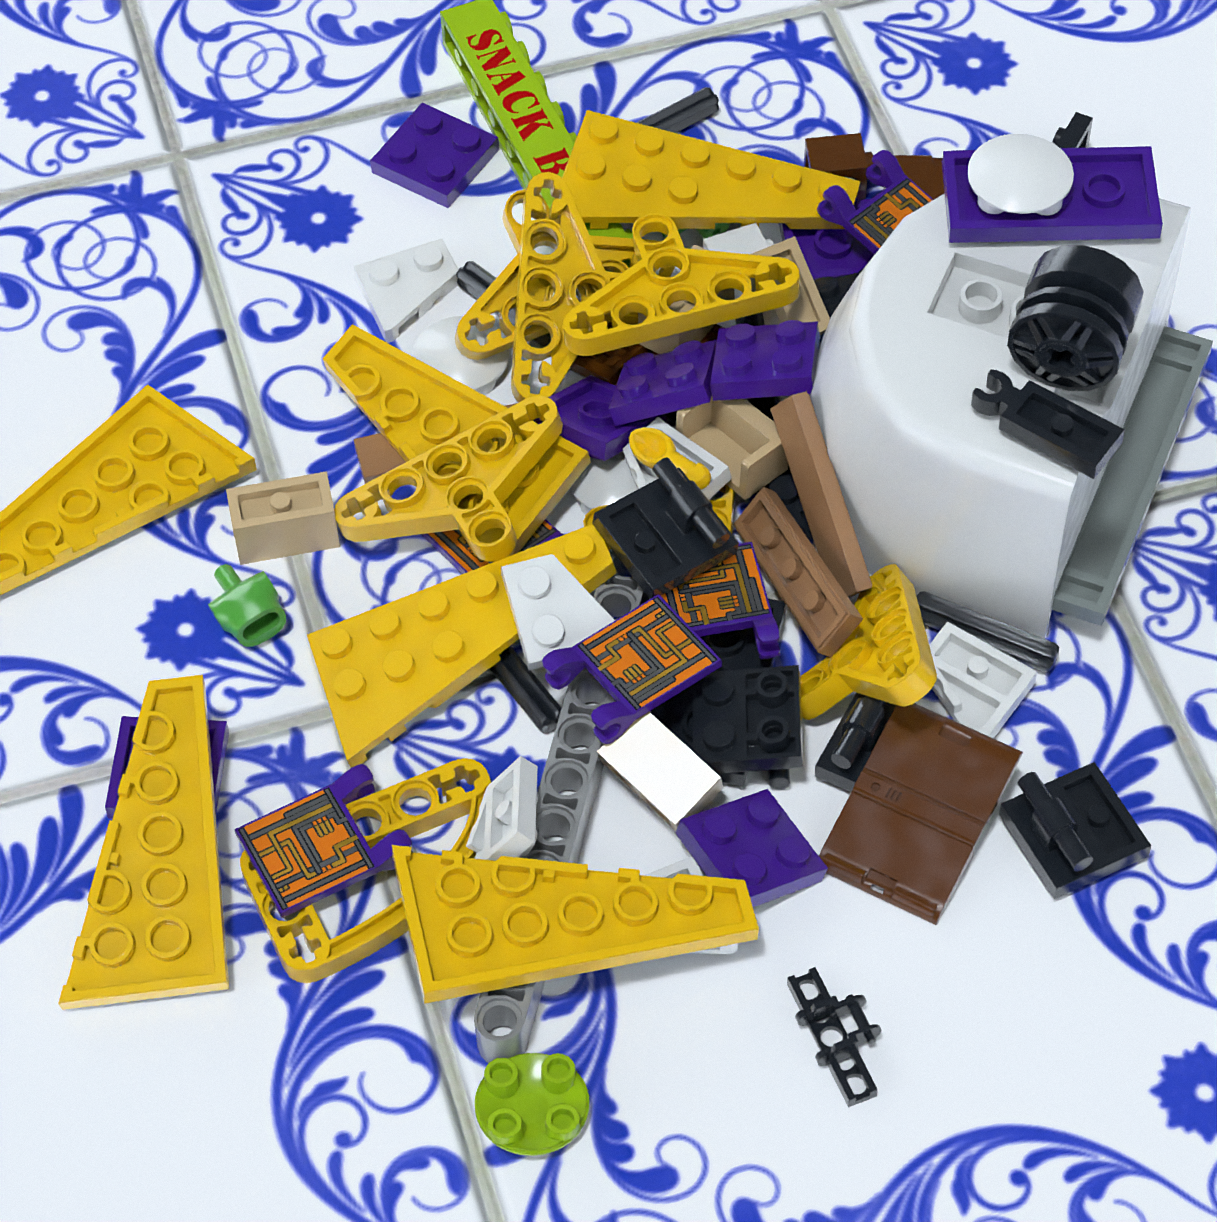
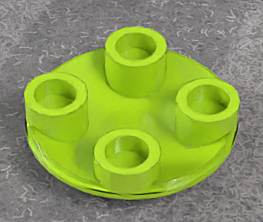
M524 1053L511 1058H496L486 1066L484 1077L475 1095V1115L483 1133L498 1147L519 1155L537 1156L561 1149L581 1132L589 1114V1094L586 1084L576 1071L572 1059L559 1053L552 1055Z

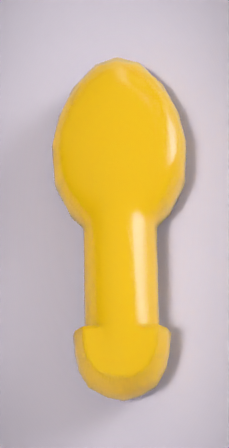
M643 427L631 432L629 436L630 449L640 463L652 469L659 460L668 457L676 468L680 467L687 478L697 484L700 490L710 484L711 473L709 469L702 463L696 464L678 453L672 439L663 431Z

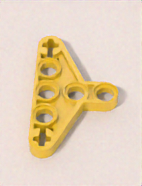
M551 172L540 173L534 176L528 183L523 198L511 390L517 402L532 396L550 397L554 395L578 355L569 351L565 345L562 323L565 315L581 303L576 297V288L581 284L590 283L601 289L622 274L605 271L567 183L559 175ZM542 188L551 189V196L559 198L554 199L549 210V219H540L543 201L537 195H540ZM559 217H560V225H559L556 221H554L555 219H557V218H559ZM537 232L549 233L556 240L557 249L551 254L543 255L537 253L530 244L532 235ZM535 278L545 279L551 283L554 295L547 301H537L529 295L527 284ZM629 313L621 321L626 324H639L638 313ZM611 314L604 315L605 321L612 322ZM531 325L543 326L550 333V344L544 348L530 346L524 338L525 329ZM588 328L581 329L583 334L590 333ZM551 357V365L543 360ZM532 361H542L539 366L538 379L539 382L547 384V386L541 387L539 394L530 393V386L522 384V381L528 380L532 370Z
M526 189L516 191L510 195L506 201L502 216L504 227L517 255L458 323L455 333L456 347L462 355L469 359H486L513 348L515 326L509 321L508 313L512 308L516 307L522 225L513 218L512 209L517 204L523 203ZM537 195L543 201L540 219H549L550 209L541 195ZM537 232L530 238L533 250L543 245L549 246L554 250L557 249L556 240L549 233ZM590 235L605 271L623 273L638 262L634 252L633 238ZM643 239V240H645L646 242H650V243L660 242V241H656V240ZM629 259L630 267H628L626 263L622 261ZM675 266L661 267L657 275L671 277ZM535 278L527 284V291L533 299L547 301L552 298L554 289L547 280ZM590 283L578 286L576 288V295L579 302H583L597 292L599 288ZM499 312L500 329L487 334L484 342L485 345L480 346L476 339L467 340L466 337L469 335L471 326L475 325L478 331L490 329L496 321L494 316L490 314ZM533 325L525 329L524 338L527 342L549 332L543 326ZM501 330L506 336L505 338L501 337Z
M648 213L639 217L632 227L634 252L638 262L565 315L562 321L564 341L566 347L572 353L590 356L784 307L793 303L800 293L799 268L791 260L781 257L685 248L672 218L661 213ZM650 232H661L667 235L663 241L657 243L646 242L642 239V237ZM664 266H675L681 270L673 277H661L655 273ZM750 278H755L756 292H752ZM774 280H779L781 284L776 285ZM729 288L737 289L743 293L734 300H724L717 296L720 291ZM682 300L690 301L695 305L691 310L681 313L674 312L669 308L674 302ZM629 313H641L647 317L642 323L635 325L626 324L621 321ZM611 314L613 328L608 329L604 315ZM588 328L590 333L583 334L581 329Z
M532 396L345 494L338 500L334 508L335 520L342 535L347 540L353 542H365L459 529L471 550L479 559L487 562L505 559L515 549L517 536L510 517L502 504L561 434L563 424L556 403L545 396ZM540 418L543 423L537 425L533 420ZM516 428L519 435L523 438V442L517 444L512 431ZM492 438H503L506 440L504 446L497 451L485 452L481 450L483 444ZM450 461L461 463V467L454 474L448 476L436 474L439 467L444 463ZM413 485L417 487L414 494L409 498L403 500L392 498V494L401 486ZM470 494L483 496L481 502L474 508L461 509L457 507L460 500ZM383 500L389 513L382 514L378 501ZM362 512L365 517L356 520L354 515ZM501 528L505 530L503 536L496 542L482 543L479 541L482 533L488 529Z
M896 564L884 566L870 576L872 588L859 593L854 604L863 620L831 658L826 657L800 676L801 707L804 720L818 717L852 692L905 707L919 701L934 686L937 680V673L914 585Z

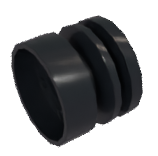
M1062 245L1044 252L1034 264L1025 288L1024 300L1019 304L1016 318L1013 320L1009 330L1007 346L1013 360L1027 375L1045 385L1066 391H1090L1107 385L1118 373L1122 356L1127 347L1128 336L1133 330L1141 308L1144 291L1137 274L1123 260L1105 250L1085 245Z

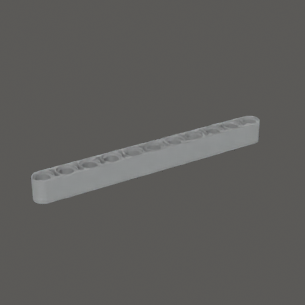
M610 549L608 551L617 573L596 588L593 597L611 617H622L648 601L649 597L613 550ZM585 667L568 685L538 789L539 798L536 804L537 840L531 851L523 858L578 863L604 764L597 753L604 743L600 742L594 735L593 729L596 725L592 722L591 714L594 709L602 704L616 702ZM588 702H598V703H600V704H597V705H586L585 703H588ZM584 745L588 748L583 750H575L572 747ZM564 790L576 791V793L571 795L559 794V792ZM552 835L565 837L559 841H548L545 839ZM545 981L480 993L474 1015V1026L478 1051L487 1063L496 1058H511L525 1053ZM498 1026H507L513 1029L504 1036H495L489 1033V1031Z

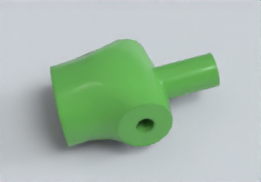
M229 564L221 565L215 570L214 577L224 590V593L211 601L208 606L224 631L234 635L243 646L253 647L269 640L286 624V614L279 603V595L264 571L242 581Z

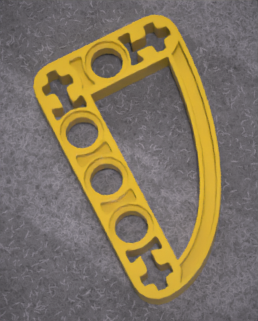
M462 758L350 802L345 806L354 821L361 817L369 816L381 822V827L377 832L372 835L363 836L370 849L393 831L404 830L412 838L469 814L461 835L450 851L463 852V858H475L476 852L467 848L466 844L472 827L477 821L479 807L485 790L491 783L486 768L480 762L474 759ZM465 779L469 785L474 784V789L465 792L461 786L457 787L456 782ZM437 788H441L442 796H446L447 802L440 804ZM414 796L424 797L431 803L426 812L416 816L405 813L401 809V805L405 800ZM245 851L241 854L240 867L244 884L285 972L291 979L297 982L312 983L333 975L370 956L409 931L402 898H399L368 920L330 940L312 904L301 909L299 914L292 920L279 921L271 915L275 905ZM303 933L304 941L309 951L314 953L315 960L306 963L302 957H299L294 937Z

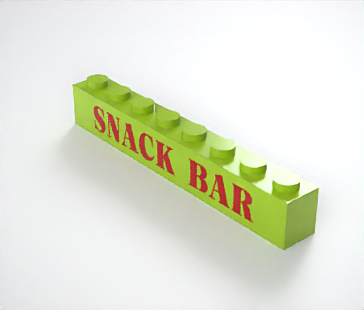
M475 0L440 11L443 45L492 134L499 137V147L523 190L527 188L530 180L540 173L551 172L562 178L577 135L575 132L568 133L559 103L557 101H550L547 96V87L543 75L539 70L535 72L532 70L529 54L522 40L516 42L508 14L505 11L499 12L493 0ZM542 188L540 195L544 198L550 209L554 200L550 193L551 189ZM585 223L589 235L633 238L631 229H623L621 223H609L608 229H590V223ZM629 259L622 261L626 263L628 267H630Z

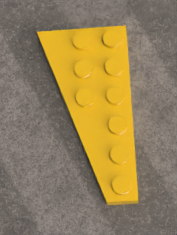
M587 110L562 176L572 193L584 223H590V229H608L609 223H634L639 217L648 213H661L669 216L676 224L677 229H715V223H740V227L756 223L758 227L759 223H785L790 229H845L842 225L823 219L818 214L817 207L820 202L825 200L823 198L824 191L833 185L843 188L853 205H855L860 181L590 110ZM559 217V218L555 219V221L560 225V217Z
M353 324L323 358L326 370L405 462L507 409L502 404ZM517 428L512 430L517 444L523 442V438L519 435ZM559 436L502 504L510 517L517 536L516 547L509 556L518 553L591 463L587 450ZM492 438L483 444L481 450L485 452L497 451L504 446L506 440L503 438ZM457 461L444 463L439 467L436 474L441 476L454 474L461 467V463ZM478 494L465 496L460 500L457 507L461 509L474 508L481 502L483 496ZM501 528L488 529L482 533L479 541L482 543L496 542L503 536L505 530Z
M147 384L0 512V596L256 471L255 458Z
M593 524L307 634L339 738L351 768L368 760L365 754L386 738L392 742L407 730L405 724L426 708L436 709L501 660L499 654L519 640L501 575V566L553 554L589 593L617 573L605 540Z
M203 675L148 682L132 738L134 745L126 773L122 774L118 788V802L112 821L109 820L87 898L89 905L80 936L76 938L71 955L73 962L66 985H63L58 1004L62 1010L229 989L206 687Z
M392 845L394 866L424 1004L758 939L759 927L745 880L679 873L673 878L640 875L639 869L619 868L618 873L588 870V864L500 856L496 861L463 858V852L442 850V855L413 853L412 847Z

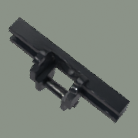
M816 967L810 968L808 973L802 976L795 977V975L787 977V986L800 1010L796 1013L795 1019L798 1025L808 1026L820 1050L815 1055V1059L819 1066H828L848 1108L877 1097L878 1089L858 1051L859 1045L875 1042V1038L882 1031L880 1025H870L862 1010V1007L867 1002L865 996L862 994L855 996L850 994L841 1001H838L836 995L831 997ZM807 983L814 985L818 991V995L809 1000L806 999L800 987ZM852 1014L859 1029L847 1034L840 1017ZM830 1017L826 1022L817 1023L820 1020ZM827 1030H834L842 1036V1041L834 1043L833 1046H827L821 1041V1035ZM851 1057L854 1062L852 1068L842 1070L838 1061ZM853 1077L862 1079L866 1086L865 1091L861 1094H854L847 1081L848 1079Z

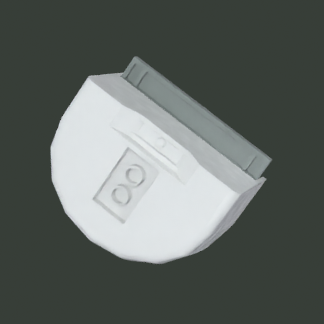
M945 194L901 220L855 279L832 314L818 349L812 392L809 394L868 573L873 575L884 566L896 564L914 585L916 595L922 591L928 592L1044 639L1048 632L1051 610L1102 626L1213 345V340L1167 327L1191 207L1159 198L1163 226L1161 236L1157 239L949 243ZM1062 245H1085L1105 250L1123 260L1137 274L1144 291L1141 308L1133 330L1128 336L1127 347L1122 356L1117 375L1107 385L1090 391H1066L1045 385L1027 375L1013 360L1007 346L1009 330L1013 320L1016 318L1018 306L1024 300L1025 288L1034 264L1044 252ZM991 369L1005 373L1011 379L1013 386L1020 390L1030 380L1125 429L1122 444L1095 479L999 430L1000 415L987 416L980 414L972 408V392L975 388L981 389L988 394L996 393L986 388L987 375Z

